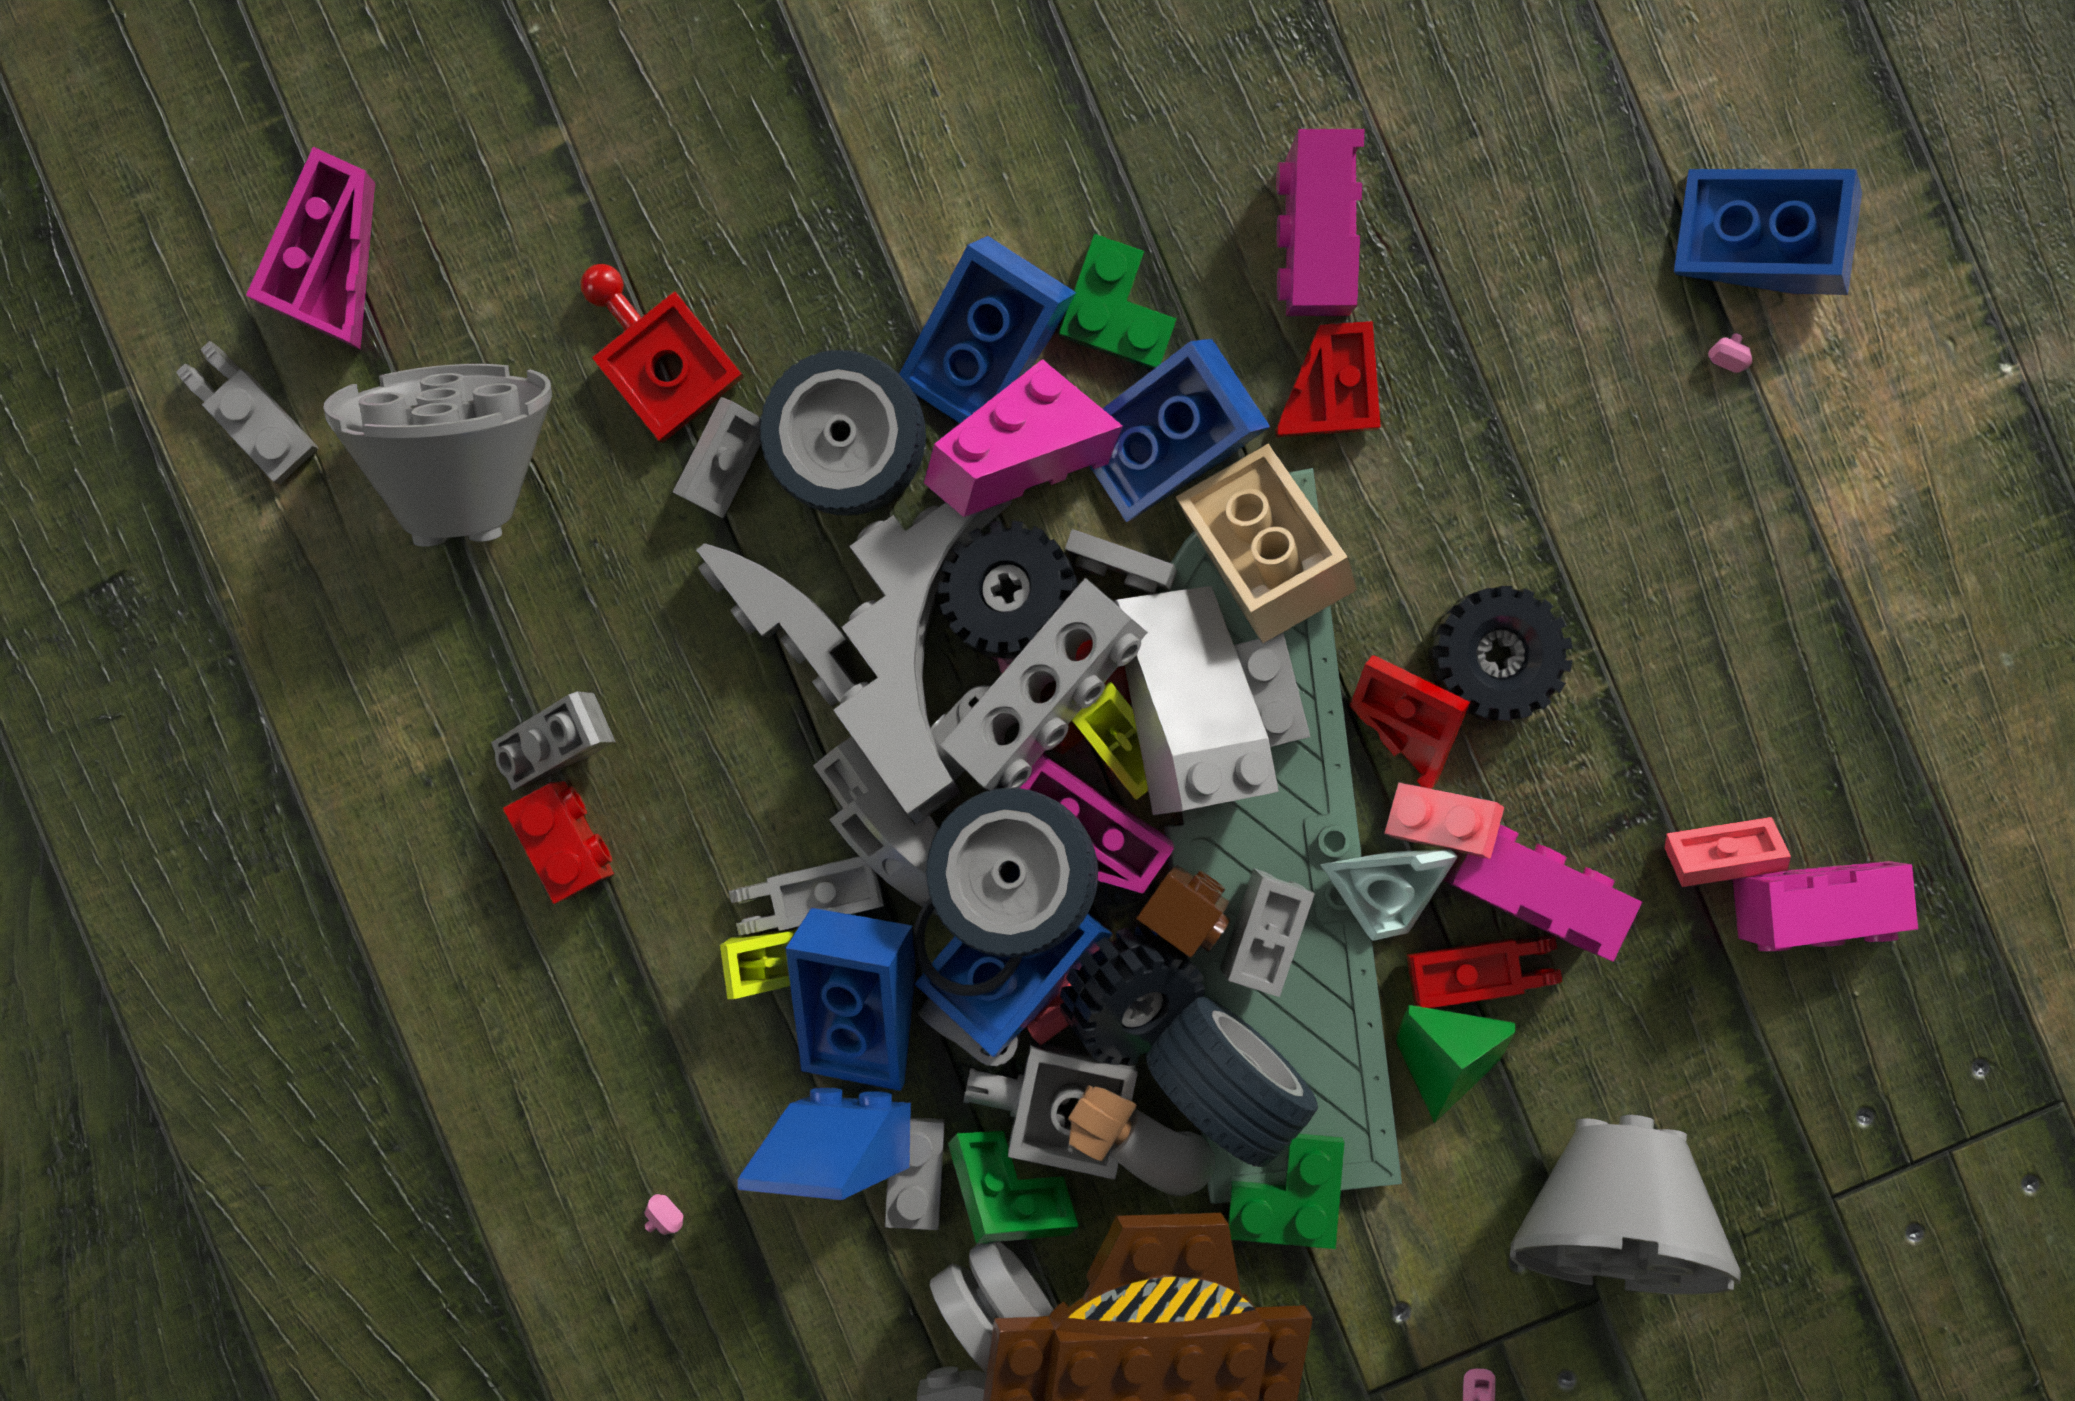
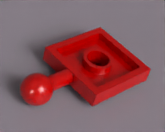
M595 264L583 273L580 287L585 299L595 306L607 307L625 330L594 355L592 359L661 443H664L744 378L743 374L675 291L641 317L626 297L622 295L624 288L623 279L614 267L607 264ZM665 354H676L680 356L683 363L681 374L675 380L668 382L657 379L655 375L657 360Z

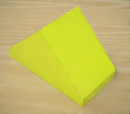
M1110 682L1105 686L1103 693L1097 701L1087 708H1082L1072 721L1130 794L1137 800L1148 791L1134 713L1131 706Z
M798 928L732 937L722 943L720 950L727 999H737L790 986L785 948Z

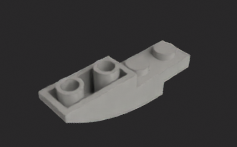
M704 543L699 547L697 552L705 561L698 567L700 572L716 592L726 588L737 603L730 610L746 632L751 635L758 630L761 636L769 638L783 627L787 634L780 638V641L798 664H801L806 659L809 661L819 675L812 682L831 707L837 702L842 704L841 698L857 684L834 655L851 642L834 621L810 598L789 582L761 565L731 551Z
M850 737L813 765L843 807L841 811L829 820L867 865L887 883L923 907L930 899L926 878L928 853L939 828L930 815L914 825L854 738Z

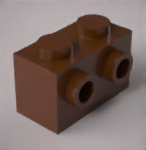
M1176 865L1167 874L1136 918L1189 957L1194 955L1199 946L1209 952L1231 920L1223 914L1229 904V901L1221 896L1225 888L1206 873L1199 870L1193 876L1179 865Z

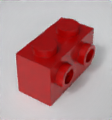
M565 781L550 782L503 808L553 904L567 900L614 875L609 864L612 862V856L607 845L599 834L594 835L584 817L587 815V810L583 800L572 786H567Z

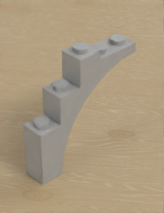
M1011 500L966 517L961 516L948 503H944L940 507L931 506L922 511L914 519L913 526L906 531L893 515L884 522L876 521L865 527L858 535V541L850 545L859 563L884 597L877 602L874 600L868 601L855 609L849 617L850 621L842 626V629L875 673L877 679L870 684L862 682L849 689L841 698L842 704L833 710L903 809L916 824L961 793L940 758L927 719L922 679L925 639L939 595L938 584L939 582H946L947 579L941 569L945 560L954 563L957 556L951 549L958 541L965 547L969 545L973 540L968 533L976 528L980 530L1012 503Z

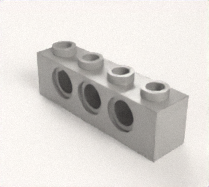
M1085 578L940 746L984 788L990 791L1002 788H1020L1030 777L1032 772L1031 766L1043 752L1054 748L1063 740L1068 731V724L1082 708H1087L1097 701L1104 691V682L1117 667L1126 665L1136 656L1141 647V640L1148 632ZM1088 640H1093V648L1090 654L1085 659L1076 661V653L1080 645ZM1056 681V691L1049 701L1041 703L1040 695L1043 688L1048 683ZM1019 722L1020 730L1017 738L1012 743L1005 745L1006 731L1011 725Z

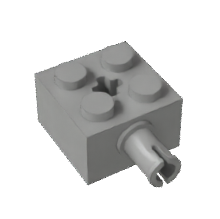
M1031 1040L1023 1075L1018 1074V1078L1013 1079L970 1068L963 1102L1011 1111L1010 1117H1014L1009 1140L1008 1157L1115 1179L1118 1162L1109 1156L1108 1153L1103 1161L1084 1154L1069 1144L1071 1121L1065 1117L1064 1108L1059 1105L1068 1104L1070 1098L1080 1099L1088 1085L1093 1088L1106 1089L1124 1099L1132 1101L1138 1071L1136 1064L1127 1066L1123 1059L1119 1065H1110L1105 1060L1101 1064L1087 1051L1044 1043L1040 1046L1037 1041Z

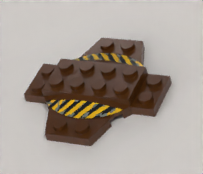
M1221 1213L1116 1216L1086 1275L1090 1284L1083 1298L1070 1307L1063 1301L1049 1316L994 1318L983 1401H1297L1313 1319L1305 1305L1254 1307L1247 1295L1241 1294L1229 1224Z

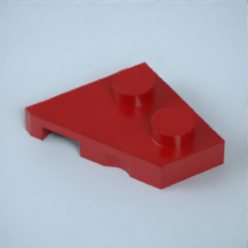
M1373 321L1318 326L1275 429L1276 438L1375 431L1381 427Z
M1372 655L1364 665L1350 707L1366 725L1373 727L1378 732L1381 742L1394 756L1401 752L1421 775L1416 781L1421 787L1432 789L1439 780L1470 702Z

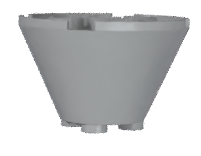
M455 364L415 368L380 375L379 387L358 393L357 384H351L338 390L326 399L323 408L328 425L402 528L412 534L413 543L424 547L441 544L449 537L469 535V539L473 541H489L502 535L501 525L509 521L513 515L552 398V390L548 377L531 369L527 370V378L510 376L508 365Z
M1620 1116L1619 1125L1608 1124L1596 1119H1577L1573 1136L1511 1242L1510 1258L1516 1264L1540 1274L1581 1284L1593 1285V1276L1599 1275L1625 1279L1626 1291L1679 1295L1723 1293L1734 1290V1284H1740V1268L1687 1145V1134L1670 1129L1656 1130L1654 1129V1120L1644 1116Z

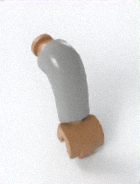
M1088 1085L1068 1117L1069 1121H1071L1070 1145L1100 1161H1103L1108 1153L1109 1156L1134 1176L1172 1196L1192 1194L1201 1190L1210 1181L1215 1170V1155L1210 1144L1201 1135L1190 1131L1175 1132L1135 1109L1137 1105L1132 1101L1124 1099L1106 1089L1093 1088Z

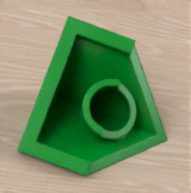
M1408 1005L1396 1032V1043L1434 1124L1501 1060L1515 1034V1023Z

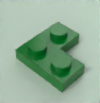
M1094 234L1074 289L1076 294L1067 309L1059 332V338L1151 370L1161 364L1177 318L1128 302L1144 255L1143 250Z
M1004 1131L957 1133L948 1143L976 1244L1069 1236L1079 1226L1064 1177L1018 1180L1012 1158L1008 1157V1145Z
M1299 1133L1288 1145L1285 1185L1231 1181L1228 1219L1231 1240L1336 1249L1345 1143L1343 1137Z

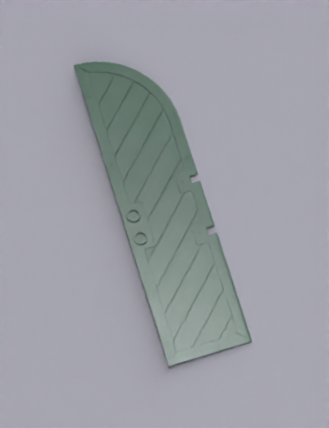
M1313 468L1289 472L1319 515ZM1193 531L1170 562L1177 570L1171 590L1168 591L1158 587L1156 594L1212 586L1233 645L1259 639L1234 600L1195 531ZM1328 606L1282 632L1284 633L1310 737L1270 747L1279 792L1182 811L1183 824L1164 826L1165 836L1171 839L1174 844V850L1168 857L1169 872L1176 865H1179L1193 876L1200 870L1225 888L1221 896L1229 901L1223 914L1231 920L1209 952L1199 946L1192 957L1188 956L1201 972L1204 979L1201 981L1205 987L1203 997L1218 1002L1242 1018L1272 1044L1301 1075L1316 1097L1318 1110L1300 1134L1343 1137L1345 1143L1341 1190L1402 1184L1372 940L1365 933L1320 865L1362 857L1331 607ZM1253 868L1267 872L1274 878L1285 882H1296L1314 893L1280 997L1228 981L1220 970ZM1201 1131L1202 1137L1210 1144L1215 1155V1170L1208 1182L1210 1203L1230 1202L1231 1181L1285 1185L1288 1146L1266 1166L1254 1167L1228 1153Z

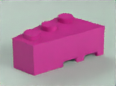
M1298 129L1285 162H1278L1277 195H1286V215H1278L1277 247L1286 248V268H1278L1277 299L1278 301H1286V316H1350L1357 306L1360 235H1356V200H1362V182H1356V152L1359 147H1364L1365 129Z
M312 148L246 294L247 297L268 309L360 350L375 182L365 170L320 149Z
M1042 359L934 444L924 484L961 516L966 517L1020 497L1025 489L1046 481L1053 485L1066 480L1067 474L1090 465L1093 469L1107 465L1123 426Z
M1043 752L1031 766V775L1020 788L1035 791L1056 800L1079 819L1089 834L1095 849L1098 864V881L1144 893L1174 850L1173 841Z
M1501 824L1498 829L1491 859L1459 852L1455 853L1458 857L1442 881L1584 951L1614 962L1642 904V901L1612 888L1615 881L1597 871L1585 867L1583 873H1580L1565 866L1564 863L1567 857L1546 846L1537 843L1533 851L1516 843L1515 841L1519 834Z
M1886 861L1796 869L1733 879L1738 938L1756 943L1758 951H1784L1792 949L1793 946L1808 944L1817 947L1839 946L1845 944V939L1864 937V941L1867 942L1895 941L1899 939L1898 932L1918 929L1912 864Z

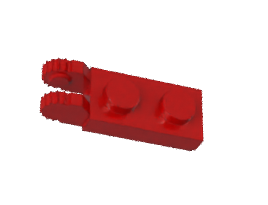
M1541 936L1517 941L1510 938L1407 954L1414 1006L1435 1008L1525 994L1524 989L1544 987L1563 982L1560 969L1540 968L1536 971L1521 974L1519 956L1547 954L1557 949L1556 937Z

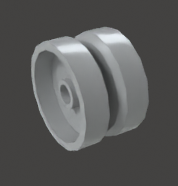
M1004 1241L979 1243L973 1247L969 1253L972 1272L961 1265L952 1263L930 1281L933 1297L946 1322L969 1355L986 1373L994 1318L1049 1316L1053 1311L1052 1306L1033 1276Z

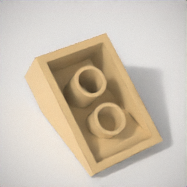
M1269 444L1176 496L1178 504L1224 583L1262 643L1267 642L1357 590L1347 555Z

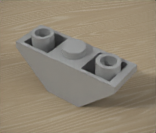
M577 691L568 694L492 741L491 744L495 751L497 767L507 778L513 791L596 754L615 743V739L595 694Z

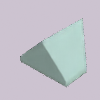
M1451 849L1392 851L1320 865L1365 933L1374 941L1409 933L1458 856Z

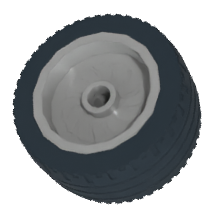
M849 350L819 352L792 365L783 373L781 378H778L771 388V392L763 406V413L760 419L762 451L766 463L777 482L785 491L801 503L834 515L864 514L877 510L893 501L908 487L920 467L926 444V427L923 412L909 385L893 368L883 361L861 352ZM844 425L851 429V433L845 441L839 442L840 437L835 432L838 427Z
M1002 788L987 791L970 798L957 807L944 820L936 832L929 849L926 864L929 896L937 915L946 928L967 946L979 952L998 957L1030 956L1047 951L1062 943L1084 921L1094 901L1098 883V864L1095 849L1089 834L1079 819L1056 800L1041 793L1021 788ZM1010 861L1016 863L1020 868V876L1014 883L1005 882L1002 875L1003 872L1009 871L1006 863Z
M1198 997L1174 1019L1171 1025L1164 1030L1161 1036L1157 1038L1146 1055L1147 1065L1151 1074L1178 1109L1221 1148L1254 1167H1264L1280 1155L1303 1128L1307 1126L1318 1110V1102L1310 1087L1287 1059L1242 1018L1207 997Z

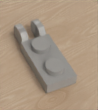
M209 341L201 348V351L205 355L206 360L229 380L215 391L197 369L187 364H184L176 371L178 376L194 394L204 401L202 406L273 482L281 484L319 449L318 446L249 372L240 369L224 351Z
M860 856L767 878V882L728 891L731 903H746L765 895H771L775 914L762 917L759 915L752 916L736 923L738 935L778 927L779 931L798 927L811 908L853 914L885 905L878 874Z

